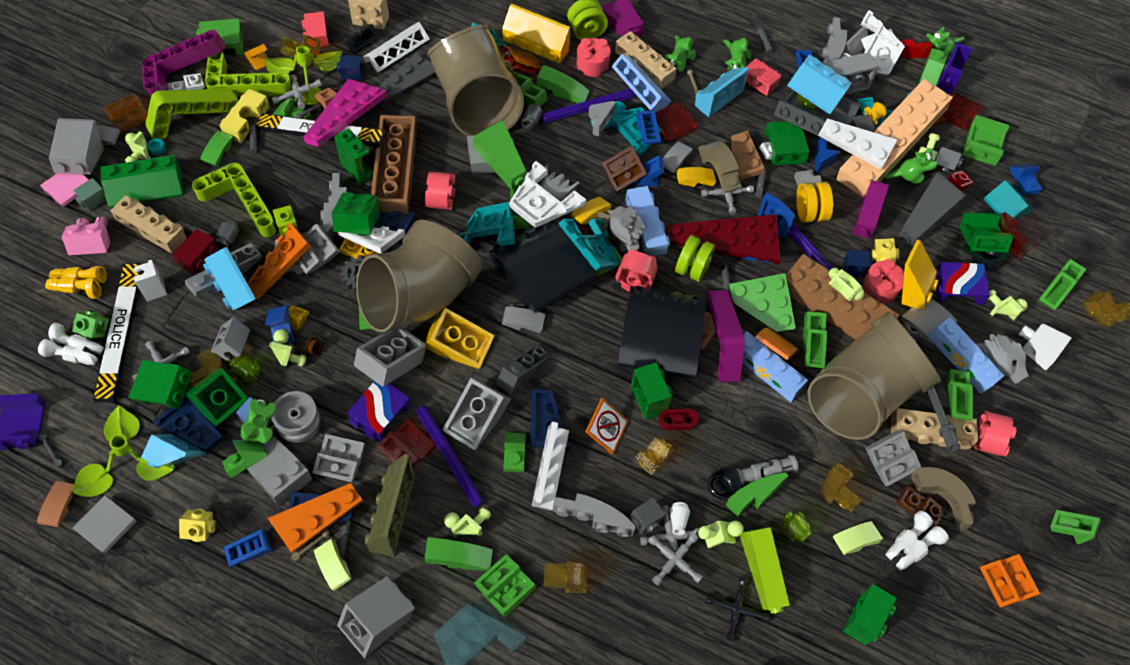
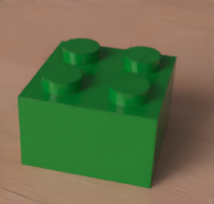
M351 192L342 193L331 212L334 232L370 235L380 216L378 196L353 194Z
M657 362L634 369L631 388L644 419L648 420L660 416L662 411L669 408L671 398L673 397L671 387L665 383L664 371L659 369Z
M216 368L185 393L204 417L215 426L220 424L248 400L246 395L223 368Z
M872 584L860 595L842 632L865 646L871 641L875 642L878 636L882 637L887 628V625L884 623L887 618H891L896 610L894 603L897 598Z

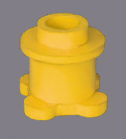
M876 102L873 104V107L864 108L865 115L869 114L871 121L875 125L880 117L886 116L887 109L882 103Z

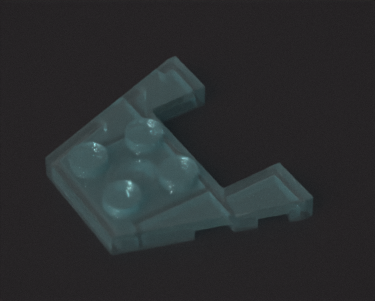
M468 604L434 633L445 665H466L495 637L501 641L511 654L526 641L524 635Z

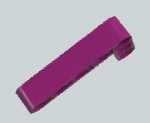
M209 30L148 56L142 62L143 86L150 96L156 91L167 90L166 75L221 52L226 47L225 42L216 30Z
M708 291L707 304L720 341L719 382H740L745 345L740 323L728 291Z

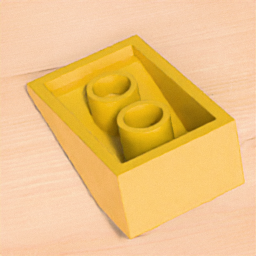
M916 240L905 264L902 305L924 310L926 304L931 303L932 291H936L939 280H936L937 271L921 240Z
M444 308L436 315L424 343L427 345L426 348L440 356L480 369L495 335Z

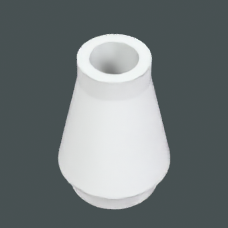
M676 502L672 504L669 510L672 533L683 535L685 534L690 509L687 504Z

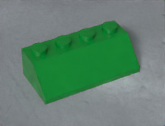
M175 155L101 167V182L109 208H113L125 195L131 199L136 198L141 203L183 196L181 167Z

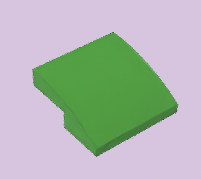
M507 554L474 582L477 588L504 618L537 589L536 585Z

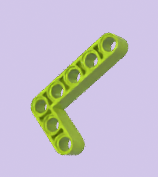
M222 51L207 59L205 76L207 89H232L237 97H241L248 89L265 96H282L284 93L293 90L287 73L227 74V62Z
M232 89L156 91L150 99L146 127L152 139L159 138L163 140L167 137L172 115L230 112L239 100Z
M229 164L193 181L192 188L197 198L204 202L234 189L263 237L275 235L276 226L273 218L240 164Z

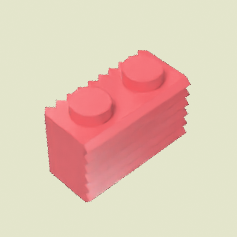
M324 12L304 14V20H302L303 30H306V32H303L304 42H308L309 48L328 46Z
M755 58L746 66L749 68L746 82L766 96L779 86L781 74L768 67L764 62Z

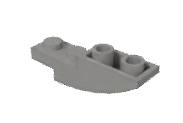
M833 17L832 23L828 25L827 33L830 36L827 46L822 51V57H825L823 64L829 60L841 59L847 40V30H841L840 18Z
M332 173V180L329 181V189L332 191V195H329V203H324V210H321L323 225L320 226L331 240L338 233L333 230L331 212L341 194L348 192L347 187H342L340 173Z
M251 243L230 253L242 275L262 257V254ZM206 270L185 280L186 286L196 297L210 290L213 293L218 292L213 284V281H215L212 273L208 275Z
M578 493L576 501L558 497L554 499L553 512H556L559 516H576L579 520L583 521L591 519L593 520L592 528L601 533H608L610 531L615 532L621 537H629L634 534L635 525L620 511L600 500Z

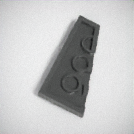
M415 53L378 86L380 89L387 90L388 95L381 103L385 105L402 96L404 91L416 88V85L422 81L424 83L429 81L430 77L436 74L432 62Z

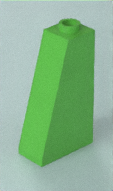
M502 120L473 137L474 149L511 190L523 184L526 169Z

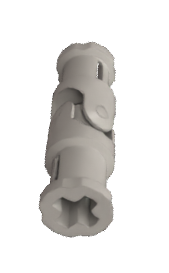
M789 455L785 459H773L769 462L753 464L749 468L742 470L737 468L735 471L740 476L742 487L745 483L773 474L798 472V463L794 455Z

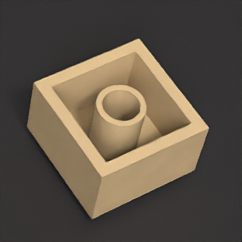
M348 0L353 25L366 26L367 24H373L375 29L384 30L389 18L387 0Z

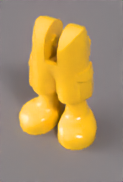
M94 266L87 270H82L80 267L57 268L50 271V279H47L45 288L63 293H77L82 289L86 291L89 298L99 299L102 293L99 283L106 281L107 273L103 266Z

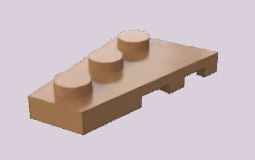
M745 131L732 135L731 152L739 167L737 169L739 180L765 173V168L749 132Z

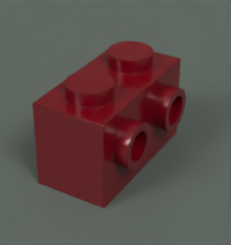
M196 228L172 256L178 266L196 275L199 270L204 268L203 264L206 263L204 259L216 253L219 247L215 238Z

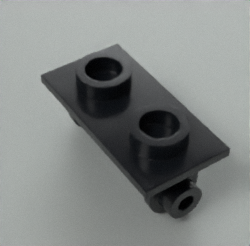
M367 24L360 30V33L356 32L348 36L343 45L354 54L379 38V35L374 32L375 27L373 24Z

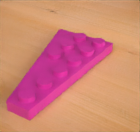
M348 79L303 136L305 143L316 147L321 146L388 97L387 90Z

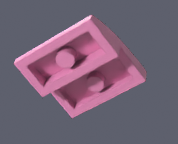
M57 173L40 186L57 203L64 207L77 197L73 190L87 182L88 179L83 174Z

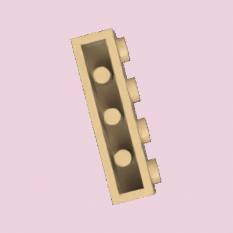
M631 31L616 40L615 53L619 56L624 54L633 58L660 89H663L675 80L676 68L674 65L665 60Z
M125 195L110 210L116 221L171 254L187 239L184 228L180 224H174L165 215L162 214L160 216L151 207L143 206L136 198L131 199Z
M898 408L891 415V434L900 429L904 431L907 441H918L920 444L933 443L946 447L943 437L939 434L941 425L936 413ZM946 415L948 423L956 429L955 435L961 446L960 449H971L978 441L977 419L968 421L951 418L950 415Z

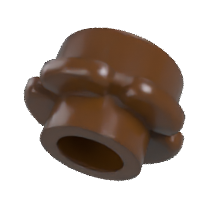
M311 337L305 342V351L308 355H318L321 352L323 343L318 337Z

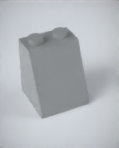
M59 118L49 155L54 173L90 175L104 151L95 120Z
M386 576L345 603L337 626L365 659L410 620L415 608L410 599L400 592L397 584Z

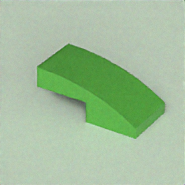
M217 131L205 147L200 160L218 167L224 152H229L234 136Z

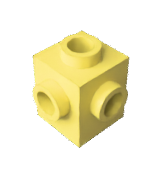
M894 238L875 239L874 250H871L873 261L879 262L890 259L896 264V259H899V248H895Z
M188 509L179 519L180 538L191 539L195 542L206 541L215 530L216 523L213 520V512L203 509Z

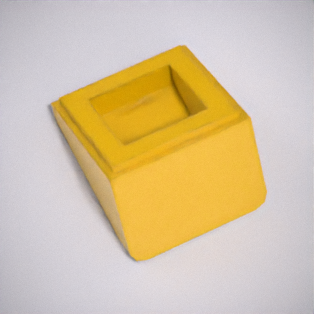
M293 305L289 308L293 330L299 331L310 312Z

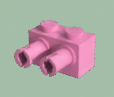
M97 217L95 223L89 224L87 219L82 218L81 220L79 218L76 225L66 226L62 240L68 255L107 253L111 243L106 229L108 220L104 217H101V219Z

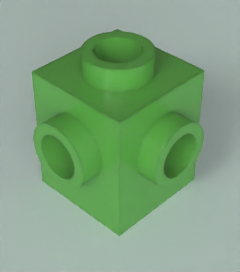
M93 310L76 313L72 332L88 339L105 337L109 318L100 316L97 311Z

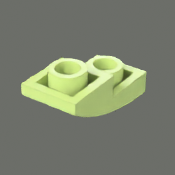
M872 521L851 527L833 536L844 555L858 552L863 547L877 544L883 539Z
M330 539L314 550L319 567L333 591L351 580L347 563L341 559L334 540Z

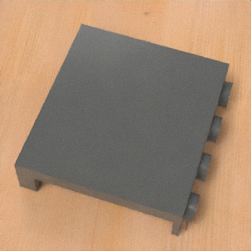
M792 90L784 101L779 100L774 115L818 136L827 119L850 125L861 104L843 96L833 111L828 114Z

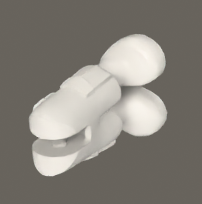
M53 323L50 326L48 332L50 340H42L38 347V353L44 357L60 355L63 360L86 365H95L98 358L92 354L101 355L104 351L103 346L90 341L86 337L77 334L68 336L64 326L60 323ZM57 344H65L68 346L61 347Z
M918 511L914 516L913 528L911 530H903L885 555L892 560L902 550L906 556H902L896 564L902 571L926 556L930 545L945 544L949 537L941 527L935 526L922 540H918L917 537L933 524L932 518L926 512Z

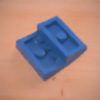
M766 192L757 216L777 214L778 235L786 239L795 215L782 201Z

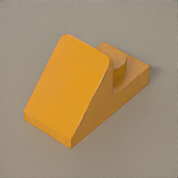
M265 44L244 52L255 70L266 66L265 57H268L265 53L267 50Z

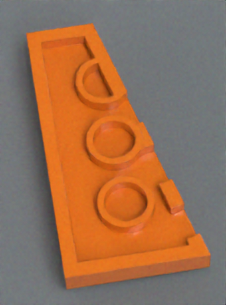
M291 222L287 225L286 228L288 230L284 236L280 235L276 242L278 244L273 252L269 251L266 255V262L263 266L257 268L247 282L254 297L257 299L311 247L310 243Z
M349 483L271 516L268 520L288 549L294 553L361 504L363 499L353 485Z

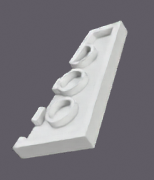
M830 119L826 120L818 136L878 169L883 167L897 142V139Z

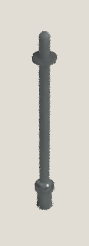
M904 322L902 326L917 343V340L920 338L919 333L912 331L909 322ZM932 387L927 392L941 425L939 434L944 439L947 451H957L961 446L955 435L956 429L948 423L935 387Z

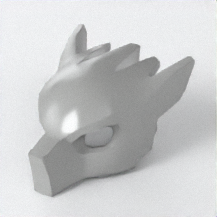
M555 172L541 179L539 185L562 202L576 190L579 182L577 181L570 186L568 185L569 180L564 182V174L561 173L555 177Z
M619 206L609 212L611 217L610 229L625 244L628 251L631 249L638 251L640 247L638 239L643 234L645 225L633 207L624 208Z
M990 334V341L985 340V343L976 344L1004 376H1009L1015 384L1029 377L1025 367L1026 352L1023 351L1020 343L1004 335L998 334L995 336Z

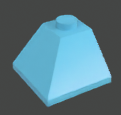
M173 434L151 435L141 458L148 461V465L160 468L161 466H171L205 456L207 452Z

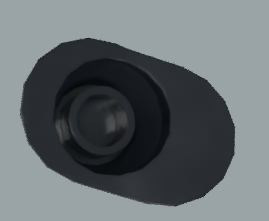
M968 244L962 247L966 254L972 256V263L985 265V271L998 270L1001 261L1008 257L1006 252L971 251Z

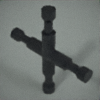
M740 577L739 579L740 587L736 593L734 603L726 600L720 601L710 595H707L705 600L706 604H715L721 606L720 608L732 611L730 631L727 633L726 639L733 642L735 641V630L739 624L740 615L751 618L754 616L767 623L770 618L768 613H759L752 608L743 606L744 590L748 584V578Z

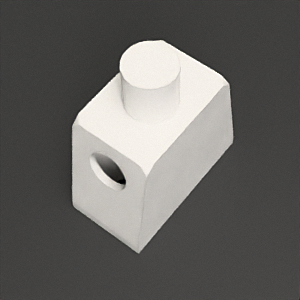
M1041 324L1036 331L1025 325L1019 333L1020 336L1028 340L1022 348L1023 351L1044 370H1047L1055 362L1071 340L1070 336L1045 324Z

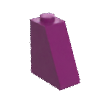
M618 0L601 5L608 19L609 28L621 36L630 31L638 37L643 36L644 23L629 0Z
M874 180L870 181L860 204L853 234L871 238L889 187L888 184Z

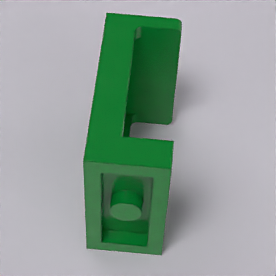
M788 121L767 122L764 135L769 137L773 152L771 158L772 165L806 163L810 151L803 128Z
M351 129L336 135L334 139L342 166L360 186L373 179V171L362 160V157L370 153L369 149Z
M967 212L963 214L959 228L971 251L1008 253L1013 236L1011 233L1001 232L998 226L999 214Z
M142 360L129 398L142 404L154 403L179 410L192 371L180 365Z

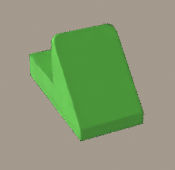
M293 98L282 102L272 115L296 118L297 113H302L306 110L295 107ZM310 112L301 119L309 120L311 118Z
M506 432L504 472H524L526 433Z
M232 440L238 452L230 455L222 463L227 474L232 478L266 457L267 453L261 442Z
M1056 510L1050 528L1053 532L1073 535L1076 543L1081 544L1095 538L1101 519Z

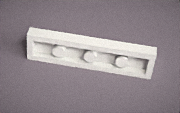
M417 22L363 56V59L366 63L370 61L378 73L430 38L420 22ZM418 30L424 38L421 41L414 39L415 32ZM402 40L410 41L408 49L401 48ZM390 48L397 49L396 57L388 56ZM377 56L384 57V64L380 67L374 60Z
M552 422L547 430L532 506L551 511L553 510L569 430L558 428V423Z

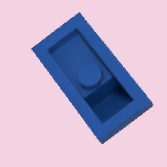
M819 137L816 145L814 172L816 173L834 164L840 153L839 151L829 150V143L822 137Z
M658 155L643 164L648 175L632 183L634 186H659V175L664 173L663 158Z
M1022 164L1009 168L1023 196L1040 193L1042 188L1035 176L1040 166Z
M289 306L270 309L265 326L271 328L272 337L277 330L283 329L289 335L288 341L283 345L295 343Z

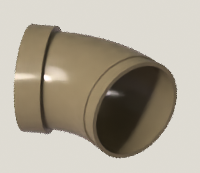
M475 25L458 31L439 41L429 49L427 55L431 59L432 66L447 97L446 103L451 120L461 133L467 136H474L501 120L504 122L507 130L513 127L523 111V93L516 78L508 71L487 25Z
M415 221L404 236L401 247L390 253L369 255L360 264L356 280V293L360 311L367 324L377 332L393 331L414 326L440 313L461 294L464 288L470 287L482 271L483 263L476 251L451 230L431 221Z
M886 312L872 322V328L833 358L809 385L808 401L813 413L826 428L837 435L854 440L867 439L873 436L887 418L904 402L919 391L925 393L941 382L938 373L926 355L890 312Z

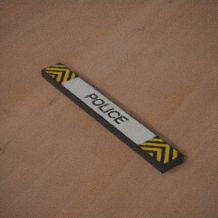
M262 113L255 127L259 131L303 137L315 120ZM348 125L336 134L338 135L347 129H351L364 145L380 148L387 136L386 130ZM334 135V136H333L332 138H330L329 140H330V141H335L334 137H335L336 135Z
M123 263L93 395L94 402H116L139 294V288L134 281V277L143 274V270L134 272V268L142 264Z

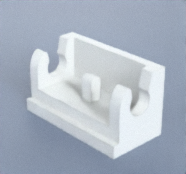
M152 260L134 268V272L144 271L142 275L134 277V281L146 301L168 295L164 281Z

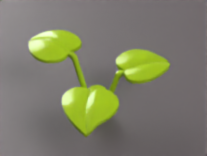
M299 46L296 48L294 61L285 57H265V65L269 73L283 72L289 75L290 71L295 70L298 62L304 68L305 82L309 85L307 66L310 65L311 61L314 66H319L323 71H332L337 69V62H340L342 51L322 53L313 57L309 47ZM314 87L310 91L302 93V102L305 105L319 103L315 94L320 92L321 89Z
M119 405L110 414L104 426L105 438L109 441L112 449L109 452L110 456L106 470L100 464L86 465L79 471L72 491L84 497L99 496L107 492L113 484L112 476L107 473L111 470L114 455L124 456L130 453L136 460L140 461L136 466L137 474L142 479L148 481L158 480L173 472L175 467L171 465L154 468L147 464L148 461L139 457L133 451L128 440L138 434L140 423L133 414Z

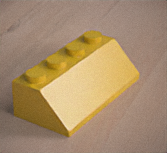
M514 4L510 5L502 28L503 41L548 58L551 61L561 63L569 52L570 27Z

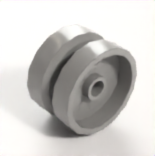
M293 391L281 395L274 402L276 406L271 419L280 436L287 442H306L318 432L321 418L312 397L304 392Z

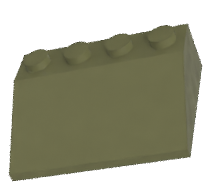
M404 454L389 465L387 473H383L381 485H383L382 492H378L376 498L377 510L371 516V532H367L365 544L371 553L395 556L415 479L410 457L407 454Z

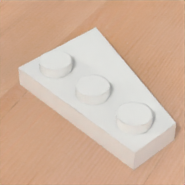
M382 226L381 228H373L370 235L338 232V235L382 254L405 236V230L391 231L389 227Z

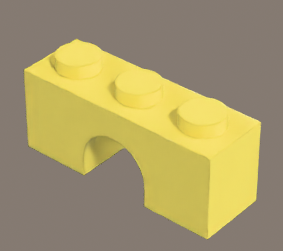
M248 89L241 96L238 103L232 107L229 114L221 121L220 128L222 132L234 136V141L242 143L250 133V127L246 118H260L262 113L265 114L270 108L267 97Z

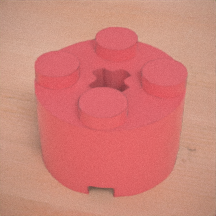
M584 38L577 48V68L579 71H583L586 76H601L609 68L610 47L605 39Z
M428 173L426 183L428 188L425 194L426 207L452 210L456 191L453 188L455 174Z
M634 249L629 250L623 256L616 273L617 282L619 280L622 283L621 287L629 292L630 286H643L644 288L651 289L658 270L657 259L654 256H648Z
M886 259L885 261L876 262L870 267L864 278L863 290L869 296L882 302V304L891 303L897 298L903 288L904 272L893 260Z
M984 411L985 414L981 415L977 424L978 441L974 444V449L998 456H1007L1010 448L1008 445L1010 438L1013 439L1016 434L1013 419L1008 416Z

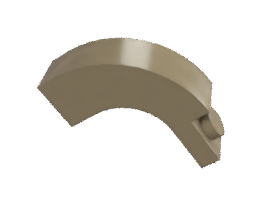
M715 141L698 147L703 164L710 162L714 166L723 193L742 187L737 173V169H739L733 153L724 142Z
M933 467L917 468L912 473L911 477L915 491L919 494L931 493L939 495L949 503L958 531H966L973 525L974 516L970 508L976 502L971 491L962 480L948 471Z

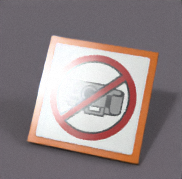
M601 398L585 432L608 452L614 454L629 420L604 398Z

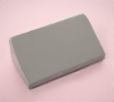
M862 27L846 42L843 54L847 53L854 56L864 49L861 39L868 36L867 28Z

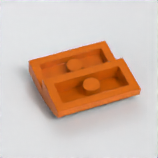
M769 327L764 328L755 336L756 339L788 361L800 350Z
M1020 554L980 567L999 608L1040 595Z

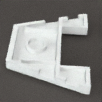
M868 10L860 25L875 32L864 53L870 52L879 66L875 75L888 76L905 46ZM844 53L842 58L850 57L851 55Z
M537 161L533 163L531 171L525 176V181L519 186L509 202L510 208L535 228L587 204L586 199L575 190L560 202L537 183L548 172Z

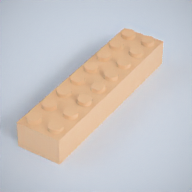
M923 79L874 132L897 139L883 167L878 169L852 155L840 168L836 180L863 198L870 181L881 182L948 109L953 97Z

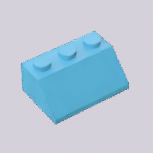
M808 55L787 86L830 114L852 83L846 77L836 73L831 67L821 63L817 58Z
M736 68L723 73L719 79L712 81L708 87L696 94L695 106L708 117L713 115L744 91L749 68Z
M227 247L204 259L206 263L203 266L208 275L212 273L215 281H213V284L217 291L223 292L225 297L222 300L227 309L231 307L232 310H235L256 299Z

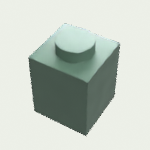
M93 178L73 190L77 195L75 198L77 203L81 207L85 206L89 211L107 201L104 190Z

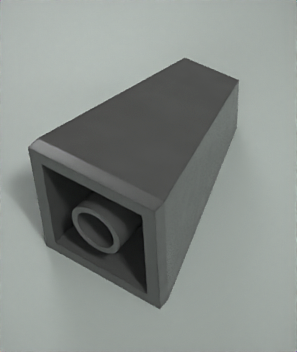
M939 172L936 173L903 226L898 238L910 249L913 248L916 240L922 241L954 215L965 194Z

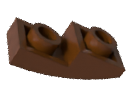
M910 486L904 487L896 501L899 506L914 516L918 511L926 512L932 518L933 526L938 525L946 510L931 497L924 498Z

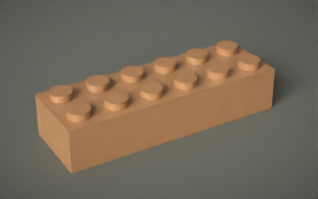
M380 115L379 129L386 130L387 136L381 148L376 147L371 195L378 196L381 213L399 211L400 214H409L417 138L416 117Z
M804 254L786 274L789 293L792 299L812 312L827 313L826 321L854 339H857L871 329V323L886 312H890L896 319L899 317L898 313L865 292L862 299H851L848 301L838 290L829 284L832 280L828 275L830 270Z

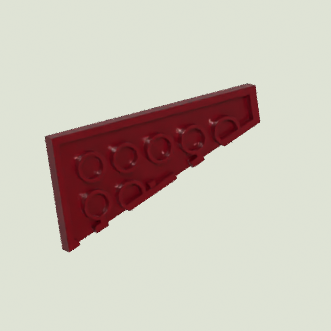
M777 214L667 225V236L669 237L670 244L684 246L689 236L693 235L700 238L701 244L699 248L708 241L715 244V251L717 253L742 258L752 257L757 258L758 261L764 262V260L773 261L774 264L781 265Z

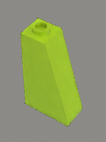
M771 527L743 532L740 535L741 542L763 610H770L771 613L784 611L783 607L790 606Z

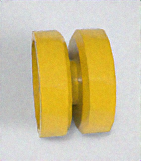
M817 182L814 186L812 183L799 184L796 193V209L802 223L813 222L815 219L817 221L830 220L833 212V195L828 182Z

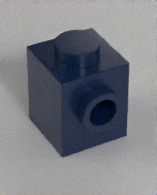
M341 55L340 62H337V72L340 73L341 80H362L363 64L361 56Z
M848 250L843 259L844 271L855 277H865L873 265V259H870V251Z

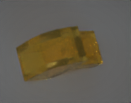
M304 34L300 43L284 36L280 43V52L292 57L293 62L296 48L299 46L309 47L314 60L320 51V41Z
M1110 291L1094 292L1083 302L1088 314L1104 326L1111 327L1116 321H1123L1130 315V303L1116 304Z
M212 348L196 355L202 368L192 373L188 384L190 389L216 368H223L226 372V367L221 357L211 352Z
M661 436L655 437L646 450L639 451L635 456L637 459L636 463L650 475H653L665 464L676 449Z
M839 462L832 467L824 478L821 487L822 494L829 504L835 499L842 508L852 512L862 499L845 487L854 474Z
M566 562V564L544 563V587L565 588V593H586L587 567L576 562Z

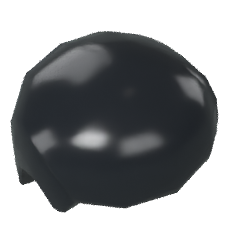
M730 467L716 469L707 480L709 492L719 500L729 499L741 487L740 476Z

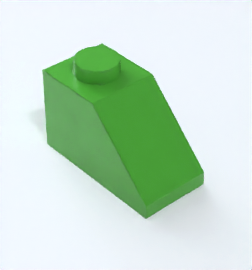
M934 48L931 49L919 84L925 79L931 84L937 85L946 62L947 52Z

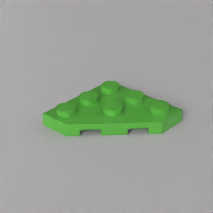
M786 273L729 284L732 302L775 332L796 329Z

